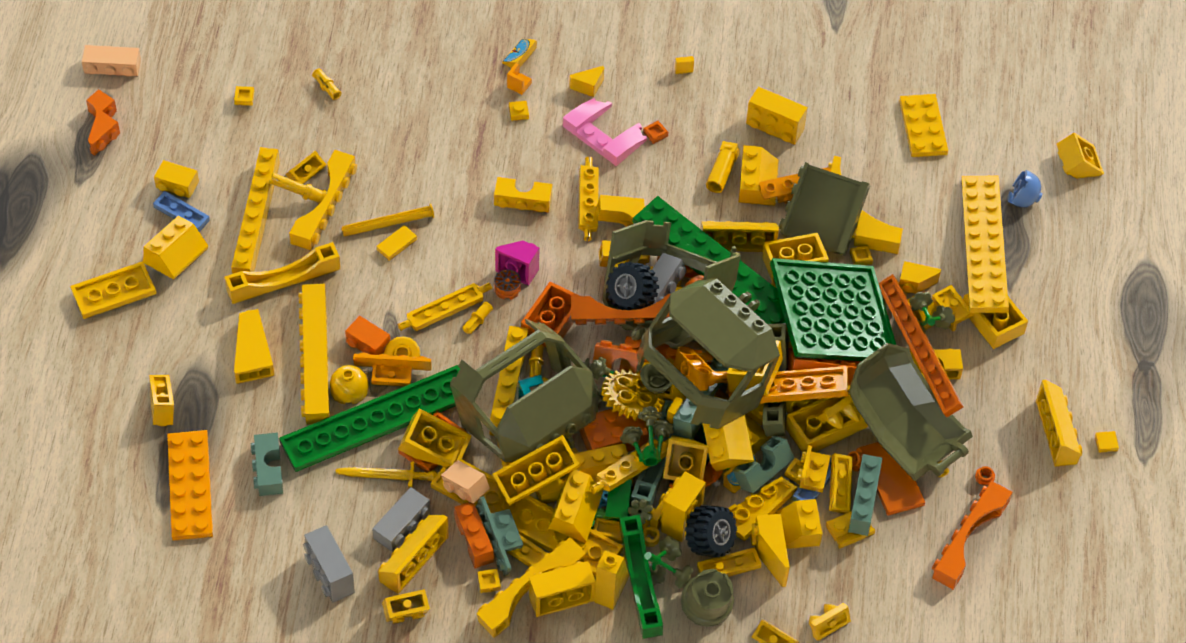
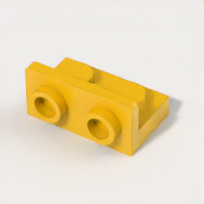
M952 285L932 295L936 309L938 306H944L945 308L950 307L953 310L952 314L955 316V321L950 326L952 332L956 330L957 324L973 316V313L969 311V306Z
M808 445L807 452L803 451L801 463H804V467L799 468L797 480H801L799 488L823 493L830 455L811 452L812 446Z

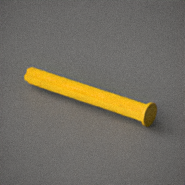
M429 203V206L344 225L341 227L343 236L346 237L431 216L434 218L432 204Z

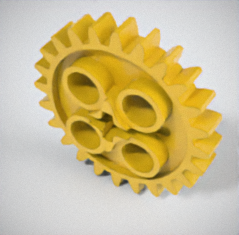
M624 369L621 370V373L616 370L614 374L609 373L601 387V395L604 396L602 400L607 402L606 406H612V412L619 411L618 416L625 414L626 419L632 416L634 421H636L639 413L642 412L644 407L648 406L656 407L657 411L660 412L664 403L663 398L665 395L649 392L641 381L640 373L636 372L634 374L631 369H629L628 373Z

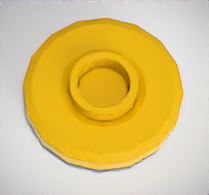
M404 336L391 340L386 345L384 354L389 356H421L417 343L411 338Z

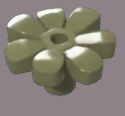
M641 499L640 502L634 500L631 502L633 507L628 508V513L633 514V516L640 515L643 525L646 523V520L652 519L653 516L649 512L653 510V506L646 505L647 500Z

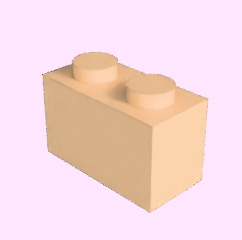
M459 460L441 474L444 481L443 486L448 492H453L462 500L466 499L471 503L476 502L490 489L485 474Z

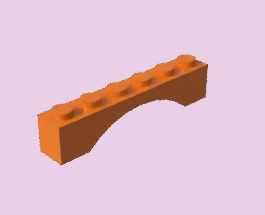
M667 294L663 299L651 306L637 310H618L607 307L597 302L591 296H571V321L575 322V325H587V322H595V325H605L606 322L611 321L618 325L626 324V321H634V324H644L645 321H653L670 297V294Z
M993 481L990 482L988 487L984 486L979 494L981 498L979 501L975 500L970 508V515H965L961 521V529L955 530L951 537V544H946L941 553L943 555L941 560L937 559L933 564L932 570H934L932 579L954 590L963 576L966 567L964 544L967 538L982 523L1002 515L1010 502L1012 491Z

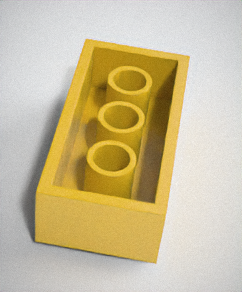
M844 397L822 398L788 414L786 418V430L802 453L803 451L807 452L808 445L812 446L811 452H817L867 428L868 425L861 414L860 421L858 422L847 417L841 410L840 412L843 417L842 429L831 426L827 421L822 423L819 420V415Z

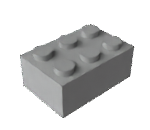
M323 526L305 534L303 547L306 553L304 556L308 565L312 564L314 567L313 574L316 580H321L323 584L321 588L325 597L329 596L333 603L354 594L353 572L328 526Z

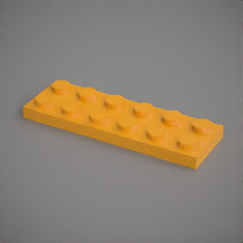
M848 367L777 372L768 395H763L760 404L847 397Z
M207 430L168 433L172 541L213 537Z

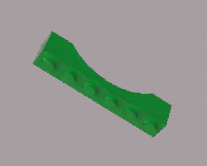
M640 515L620 518V533L642 639L663 636L660 608L652 583L649 563L644 557L646 546Z

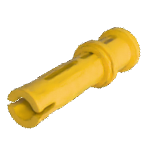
M274 172L271 177L278 181L273 179L269 181V184L302 195L304 200L310 199L317 202L318 205L327 193L325 189L319 190L312 187V184L304 185Z

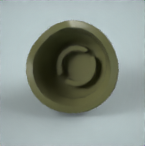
M651 363L646 364L641 369V381L649 392L660 394L671 387L672 383Z

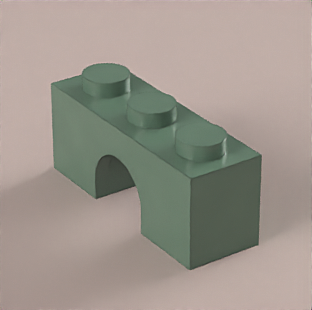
M278 432L254 435V443H251V453L256 456V460H252L253 472L257 471V477H253L254 489L259 490V496L283 494L281 466L270 467L267 465L270 461L281 460Z
M777 436L771 437L760 447L763 452V459L760 464L754 461L739 465L733 469L741 489L754 493L781 469L788 466L794 459V455L786 439Z

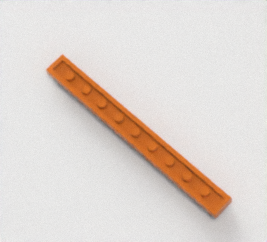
M892 274L879 283L881 293L943 414L949 417L962 409L963 405L900 284Z

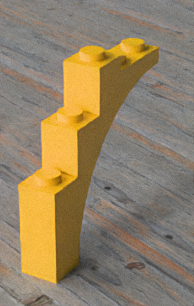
M834 156L833 162L828 164L831 172L841 175V157ZM862 210L852 236L855 239L854 246H868L872 250L898 254L903 229L881 222Z

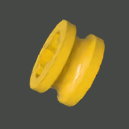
M647 527L643 530L645 546H656L659 543L660 537L658 529ZM650 534L654 539L651 540L647 535Z

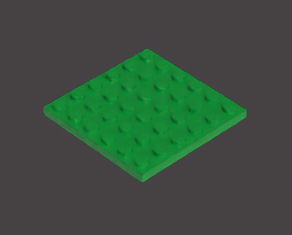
M772 258L770 266L795 357L863 361L886 343L897 345L874 266Z

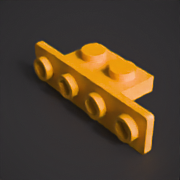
M829 167L822 168L824 170L831 172ZM798 174L759 182L763 199L777 197L778 203L784 202L787 204L788 201L792 200L794 195L791 194L792 188L795 183L798 184L800 177Z
M364 352L353 355L354 366L373 367L371 378L373 385L407 386L411 384L412 370H432L431 359L424 356L369 355Z

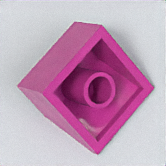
M523 240L497 246L495 249V271L499 273L502 270H513L519 274L521 283L529 286L539 271L540 247Z

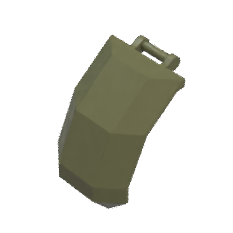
M886 343L857 365L849 389L852 401L879 444L914 481L929 470L935 475L940 476L948 466L969 453L967 447L963 444L973 437L971 430L966 429L953 415L946 417L943 414L930 386L914 363L908 348ZM951 452H953L950 456H948L946 459H944L941 463H938V462H940L943 458H945L947 455H949Z

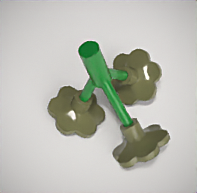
M917 292L909 300L912 310H921L925 313V321L921 322L918 319L924 332L926 330L923 326L926 324L930 326L935 324L938 328L948 329L951 323L955 321V316L952 314L953 310L950 307L938 306L932 316L929 314L927 309L933 302L929 292Z
M666 536L664 540L659 542L661 550L657 556L651 552H646L644 557L652 562L649 568L653 586L664 582L666 569H668L677 577L675 585L681 589L689 582L693 568L686 565L680 570L661 561V557H667L669 561H674L676 557L682 554L680 542L673 540L671 536Z

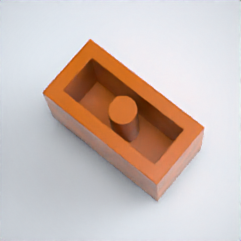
M361 316L345 330L348 345L369 355L383 354L386 345L390 342V334Z

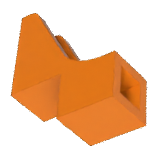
M99 89L86 100L88 112L95 116L88 138L90 152L94 156L104 150L106 145L115 140L120 134L119 124L112 118L117 112L115 100Z

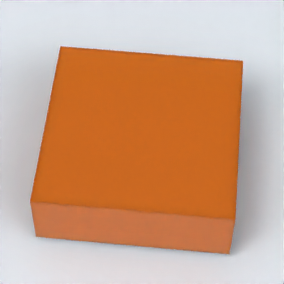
M659 121L643 128V133L653 144L668 137L669 134Z

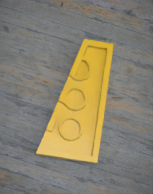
M780 477L761 488V491L757 494L747 496L745 501L740 504L728 507L729 512H732L733 518L736 519L737 537L746 541L753 534L752 524H755L756 516L774 514L793 496L797 486Z

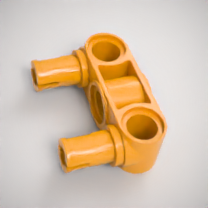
M685 346L678 347L674 366L700 391L708 390V387L715 383H728L727 371H714L708 366L711 364L712 355L707 352L696 353L693 349Z

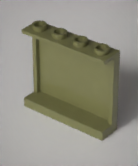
M805 162L798 172L800 177L798 184L795 183L792 188L791 194H794L792 200L788 201L786 205L785 219L782 218L779 224L780 233L790 238L818 233L825 250L846 256L867 198L870 184L809 165V163Z

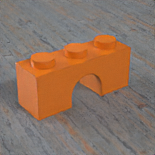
M601 340L600 343L597 342L595 345L593 360L603 357V359H606V367L612 371L614 361L618 358H624L630 363L632 372L636 374L638 365L637 352L639 349L631 348V345L628 344L616 346L612 345L610 341Z
M467 502L455 506L454 519L460 534L465 536L468 553L474 568L494 563V550L475 504Z

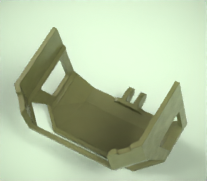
M645 220L612 232L602 301L607 307L618 309L617 306L612 304L613 301L608 299L610 294L606 293L608 288L606 281L610 279L608 277L609 273H613L612 269L615 264L629 259V262L638 263L641 255L661 256L662 253L680 258L683 260L684 265L704 272L703 280L718 279L731 292L734 288L740 262V254L736 252L735 246L731 248L729 258L716 262L668 244L671 222H663V225H653V221ZM626 321V324L619 326H622L624 330H632L631 339L635 341L641 339L642 342L645 332L653 321H645L644 324H634V321ZM683 329L680 336L665 344L669 345L672 349H678V347L686 346L696 340Z
M718 279L698 280L671 293L645 332L637 352V372L641 371L646 359L697 407L690 424L699 425V423L710 424V428L719 429L758 408L780 356L772 328L753 312L760 306V302L756 299L745 305L750 300L751 293H743L738 298ZM684 329L724 367L748 372L728 400L707 396L655 348L680 336ZM768 364L762 381L745 391L757 370Z
M525 319V323L535 330L534 333L476 370L461 359L457 377H453L450 383L462 427L504 462H514L561 435L564 436L570 448L573 449L575 442L571 436L596 419L599 402L592 371L589 370L559 334L544 323H535ZM545 342L551 368L558 374L509 405L498 427H496L475 403L484 382ZM481 422L497 438L500 449L484 436Z

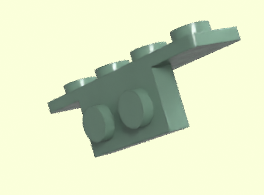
M483 496L479 498L476 509L482 518L483 526L497 557V567L499 571H502L503 576H507L511 570V565L506 552L522 548L523 542L510 509L490 513Z

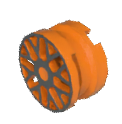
M502 270L496 274L494 279L496 295L504 300L505 298L510 300L516 298L521 290L519 274L513 270Z

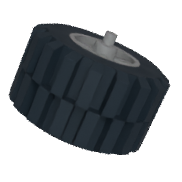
M625 262L618 264V267L612 269L613 273H609V281H606V285H608L606 293L610 294L608 299L613 301L612 304L620 310H637L650 306L649 304L655 302L654 297L658 296L656 291L659 289V285L656 283L659 280L658 277H654V270H650L651 267L641 263Z
M700 505L694 508V512L691 511L689 514L690 518H687V527H685V539L688 540V547L696 555L719 558L725 556L726 553L731 551V547L734 546V540L737 537L736 519L733 518V513L729 512L728 508L720 506Z

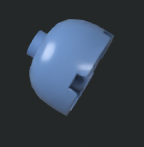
M1028 170L1022 171L1013 183V193L1009 192L1007 200L1018 207H1029L1034 202L1038 203L1042 197V187L1039 178Z

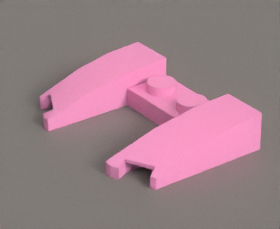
M593 98L579 105L563 117V127L615 166L619 165L647 141V136H643L640 131L642 126L639 123L614 139H611L591 124L612 107L611 102L603 103Z

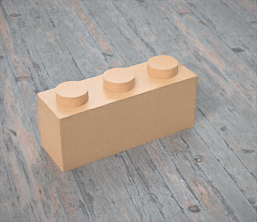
M85 45L82 58L83 71L88 74L138 76L141 63L139 48Z

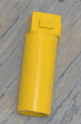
M722 142L720 152L706 182V187L711 192L721 193L733 165L739 156L740 150L737 143Z

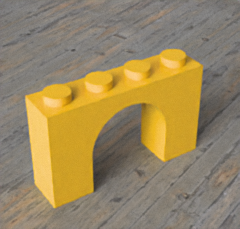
M600 195L597 203V221L617 222L625 226L633 225V217L645 207L644 199ZM602 240L599 248V266L607 267L611 241ZM641 255L638 263L646 265L650 261V256Z

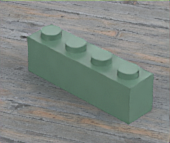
M866 454L862 456L848 530L850 533L865 536L869 534L882 464L881 457Z

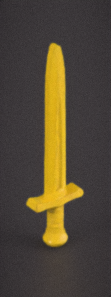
M414 461L410 462V470L356 467L338 468L335 470L337 474L351 477L409 481L408 488H413L414 479L432 482L437 475L435 471L427 473L414 472Z

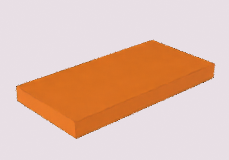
M879 442L859 447L863 450V454L882 458L877 493L887 516L925 506V500L916 481L905 472Z

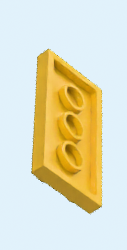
M936 94L900 96L899 102L911 157L947 155L948 147Z
M143 261L70 286L83 319L156 294V289Z

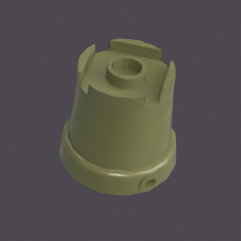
M716 569L702 571L690 579L682 590V610L687 618L697 625L705 627L716 626L725 621L732 612L734 604L732 582L728 575L722 574Z

